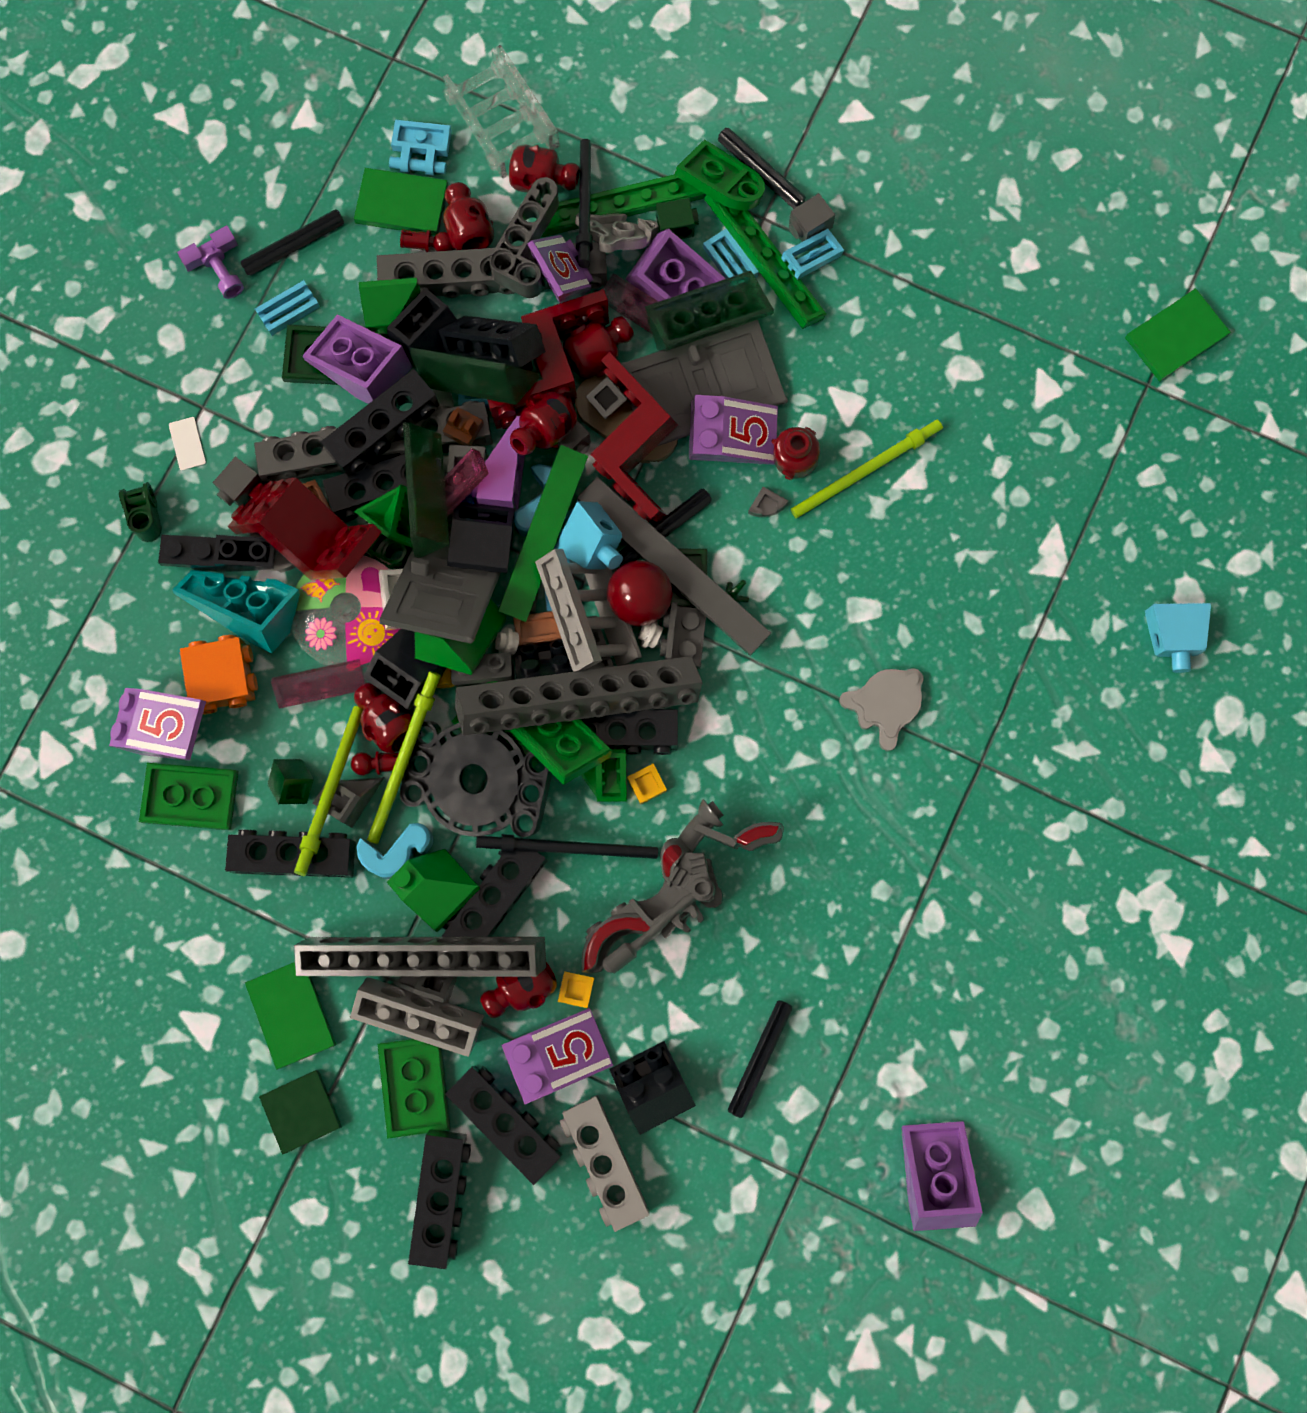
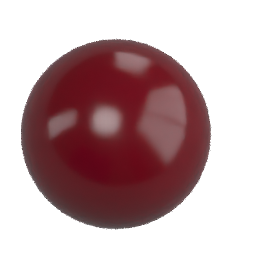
M642 560L631 561L622 565L613 573L607 587V600L612 612L621 621L633 626H647L660 620L668 611L672 601V585L667 574L654 563Z

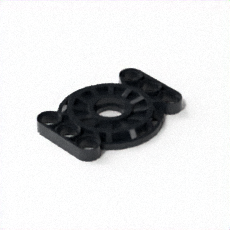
M424 721L400 786V798L405 805L417 807L426 803L427 808L439 823L448 830L465 836L491 835L506 828L508 825L511 826L512 831L519 837H528L540 830L552 773L546 767L542 772L535 771L532 767V759L535 756L531 752L525 756L519 743L505 730L494 731L493 734L486 732L463 736L462 733L458 735L453 733V731L461 728L459 723L442 731L438 723ZM425 726L430 727L434 733L433 740L430 743L424 742L421 738V731ZM502 736H503L506 740H508V742L512 745V747H511L506 741H504V740L502 739ZM419 755L425 757L428 763L427 769L424 772H419L415 767V760ZM471 764L481 766L486 771L488 777L485 789L477 794L467 791L462 781L464 769ZM412 785H417L421 789V798L417 802L409 797V788ZM529 785H534L539 790V798L536 802L529 801L525 795L526 788ZM437 807L450 818L449 821L440 814ZM523 814L532 818L533 827L529 832L520 828L519 819ZM496 822L497 827L481 831L483 825ZM461 823L472 826L473 831L464 830L456 825Z

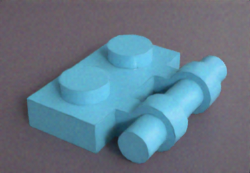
M395 120L391 147L393 151L401 152V156H390L389 167L400 169V172L410 173V170L422 171L425 172V175L432 176L435 173L446 174V162H438L436 158L437 156L448 157L452 133L451 126ZM412 153L426 154L425 160L411 159Z

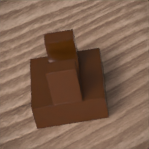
M457 407L448 418L443 433L464 446H471L484 422L475 415Z

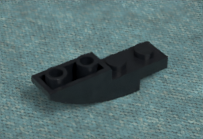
M161 534L158 563L161 566L188 567L196 571L232 572L274 569L276 549L262 537L216 535V538Z

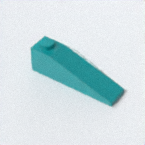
M190 570L172 589L175 595L247 642L270 653H273L290 634L300 596L299 589L276 579L267 578L265 582L253 581L250 576H241L240 579L224 577L223 573Z

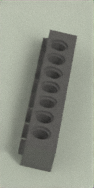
M593 242V250L590 252V266L587 268L593 278V281L589 283L591 289H598L601 286L608 285L606 253L599 250V242ZM495 248L377 255V281L414 276L413 278L417 277L421 291L427 288L435 296L456 298L464 294L485 296L488 293L496 292L507 295L515 293L499 285L492 276L487 275L491 271L489 259ZM531 254L528 260L536 264ZM504 264L499 266L498 269L505 270L510 266ZM463 272L471 273L466 278L459 277ZM541 272L543 292L545 289L551 288ZM435 274H442L439 279H430ZM527 277L523 282L531 283L535 278Z
M467 401L462 406H457L482 419L484 422L471 446L492 445L493 441L485 402ZM437 407L436 412L430 418L422 419L414 425L413 430L406 439H396L391 443L388 451L373 457L368 461L367 466L431 445H435L438 454L449 452V445H462L443 433L448 418L457 407ZM380 422L376 429H385L389 422ZM326 426L317 432L298 431L292 433L289 437L279 438L270 436L264 438L261 442H255L254 447L259 477L264 483L281 479H302L343 471L321 443L324 438L337 428ZM435 426L438 428L436 433L432 435L425 434L426 429ZM357 440L354 443L353 447H362L366 443V440ZM323 447L320 454L311 455L314 448ZM294 452L290 460H282L286 453Z
M692 656L456 687L455 710L463 736L483 734L500 730H512L519 727L541 726L549 723L697 703L703 682Z
M308 937L294 945L296 976L537 977L546 968L545 937Z

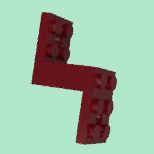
M604 289L521 316L522 323L537 324L542 334V342L546 352L533 360L539 381L487 398L496 429H508L516 416H520L524 408L529 405L528 399L540 392L542 394L548 391L558 392L569 399L572 405L575 403L577 398L575 380L560 340H566L571 336L570 332L579 328L583 323L587 325L592 322H598L604 327L610 324L608 299Z
M609 352L601 360L607 366L603 372L620 389L624 385L626 386L627 390L623 393L638 408L590 454L596 460L592 465L603 477L609 480L613 478L616 481L613 485L614 489L624 499L626 498L628 501L632 499L636 503L633 509L644 520L646 519L648 522L653 520L658 523L667 514L638 485L629 473L678 424Z
M297 478L281 479L256 485L249 494L251 499L245 506L241 505L231 515L233 521L228 525V528L236 535L258 532L310 580L346 578L381 534V531L374 524L347 526Z

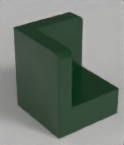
M274 759L268 786L278 804H307L314 779L303 760Z

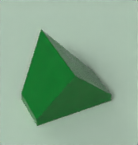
M400 484L398 487L356 509L354 512L369 524H374L387 538L415 548L427 495Z
M626 749L612 750L609 759L581 775L597 797V802L627 801Z

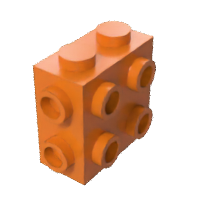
M224 635L218 637V641L215 642L194 641L188 644L189 647L180 648L187 697L206 701L203 714L215 713L218 711L217 708L228 705L229 708H241L247 706L248 701L256 700L254 691L258 690V683L255 674L251 673L249 663L253 662L252 649L240 637Z

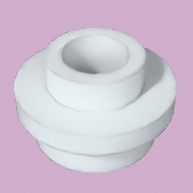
M658 622L642 626L638 635V639L642 640L641 647L646 648L648 646L653 649L656 646L663 631V627L657 625Z
M505 627L496 636L495 649L499 650V653L511 652L512 656L515 655L519 644V634L513 632L511 628Z

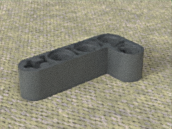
M547 177L539 178L533 183L489 259L494 281L526 298L538 296L543 289L539 266L528 260L531 252L527 243L541 238L559 207L557 185L552 179ZM529 218H537L534 222L526 221ZM516 241L524 242L520 246L512 245ZM504 264L510 266L505 270L498 269L499 266ZM527 277L535 278L531 283L523 282Z

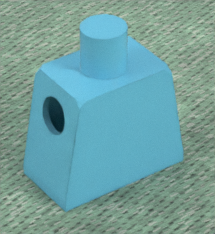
M577 501L554 549H563L567 558L585 569H605L608 567L612 570L617 568L623 560L622 555L616 551L622 539V532L598 502Z
M1211 603L1153 604L1145 611L1154 653L1157 657H1172V672L1184 673L1191 671L1190 656H1198L1206 650Z

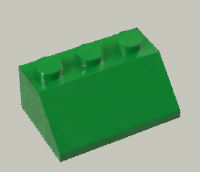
M490 599L478 632L471 644L415 632V659L472 675L506 622V615L497 612L499 607Z

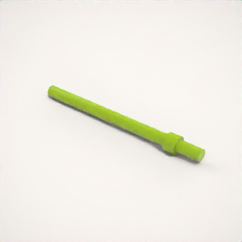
M936 419L920 430L916 428L909 432L904 440L791 508L793 516L796 519L909 449L913 448L915 450L925 444L927 438L943 429L941 422Z
M429 671L422 692L418 693L414 705L416 708L367 838L369 842L379 843L427 711H431L435 698H433L441 676L435 672Z
M353 706L308 834L302 838L299 847L301 853L294 873L306 876L313 854H317L321 844L319 837L361 722V714L364 709L358 706Z

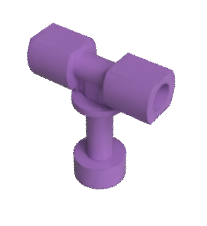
M226 225L209 234L212 240L199 247L193 243L179 250L177 254L188 272L203 264L206 267H212L220 279L218 284L219 290L224 298L230 299L238 296L243 291L244 285L237 275L229 274L222 262L225 257L224 253L238 246L233 234Z

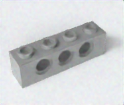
M367 977L357 991L350 1018L469 1057L477 1041L484 1015L449 1003H442Z
M598 1095L563 1111L564 1119L560 1120V1124L566 1137L572 1136L577 1146V1148L573 1149L574 1156L580 1167L586 1166L590 1175L586 1182L592 1196L598 1195L603 1207L599 1209V1212L606 1227L612 1225L614 1232L649 1216L648 1206ZM585 1126H594L599 1132L598 1140L593 1143L584 1141L581 1136L582 1129ZM600 1155L609 1157L612 1161V1168L607 1172L598 1171L594 1165L596 1157ZM613 1185L621 1186L625 1191V1197L618 1202L612 1201L607 1194L609 1187Z

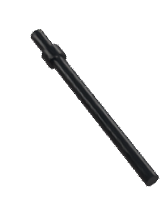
M582 139L580 141L579 234L576 236V250L578 251L579 267L588 268L590 266V252L593 250V236L590 234L591 141L589 139Z
M501 834V837L476 836L475 844L476 848L500 849L501 853H513L514 850L649 859L658 858V847L525 839L515 838L514 835Z

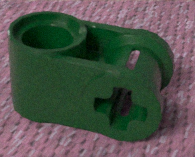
M143 483V487L129 491L125 489L119 490V499L124 510L128 528L144 542L156 540L162 532V526L157 510V500L150 483ZM149 521L144 529H140L143 522Z
M381 533L364 555L379 561L389 569H403L411 553L406 545L389 539ZM395 551H403L399 559L390 560L391 555Z

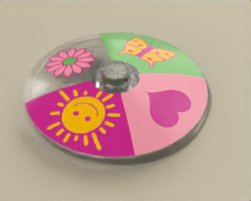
M363 555L346 578L310 580L303 574L295 586L296 589H299L300 596L291 629L300 647L310 657L320 664L333 669L358 670L369 666L375 652L400 630H385V625L380 624L383 607L378 572L389 569L387 566L372 557Z

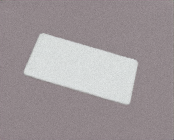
M190 417L169 423L180 470L205 464L206 461L195 418Z

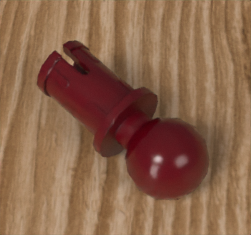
M401 230V248L425 250L426 252H430V248H434L436 251H452L454 249L447 232H440L435 236H431V230H427V232Z
M376 751L375 757L368 753L360 752L352 757L350 766L357 775H367L373 769H376L377 775H381L382 772L393 770L399 752L381 753Z

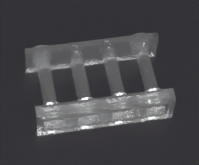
M499 45L491 50L493 62L490 63L491 67L455 86L448 74L443 76L445 84L443 94L450 106L455 104L486 152L485 158L491 170L495 171L497 169L503 179L507 176L505 161L511 158L513 150L517 146H533L539 142L540 144L545 143L548 149L554 150L560 144L557 129L503 47ZM496 77L504 80L506 84L503 90L470 108L462 97ZM509 99L512 101L517 100L520 105L518 111L486 129L482 128L477 117ZM524 120L526 122L531 121L534 126V132L497 151L491 141L492 138Z

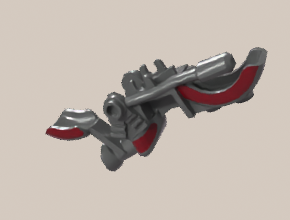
M703 799L699 805L698 814L689 822L680 836L667 840L661 848V870L665 881L659 893L644 901L631 899L628 904L624 902L611 911L612 916L603 923L601 921L595 923L586 931L588 935L585 937L586 943L582 952V972L591 974L605 969L607 972L615 974L635 959L637 951L659 934L667 938L675 927L682 929L686 933L690 932L691 929L686 924L687 918L690 916L694 919L697 918L698 922L702 923L704 916L696 905L697 900L708 908H716L722 904L723 893L718 887L712 860L706 859L704 853H693L704 837L736 850L740 846L748 851H754L763 845L780 842L784 832L783 824L772 821L756 823L741 830L734 838H731L712 829L714 826H723L720 818L724 815L713 801L707 804ZM628 934H643L632 943L622 944L608 955L613 944L620 938Z

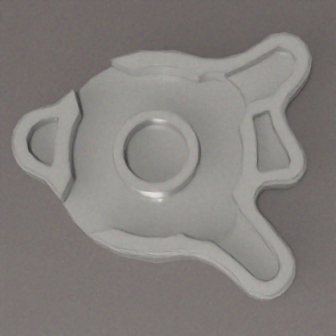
M579 213L576 215L575 224L578 226ZM590 214V234L593 236V241L599 242V250L605 253H611L615 250L642 249L649 245L651 239L656 236L659 226L654 221L638 218V224L627 222L626 214Z
M914 668L908 670H883L872 676L861 689L842 693L839 703L843 708L856 712L859 726L862 729L867 730L873 725L879 728L880 747L885 751H892L897 745L898 734L901 728L909 724L920 710L922 702L921 685L924 678L922 673Z

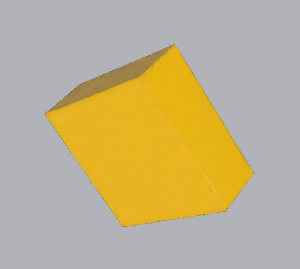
M654 763L627 776L640 805L667 792Z
M564 971L557 1002L588 1008L595 978Z

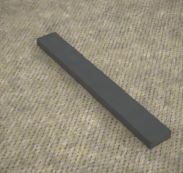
M598 477L577 497L578 501L598 502L622 532L621 540L644 561L659 566L667 574L671 585L749 656L771 635L769 630Z

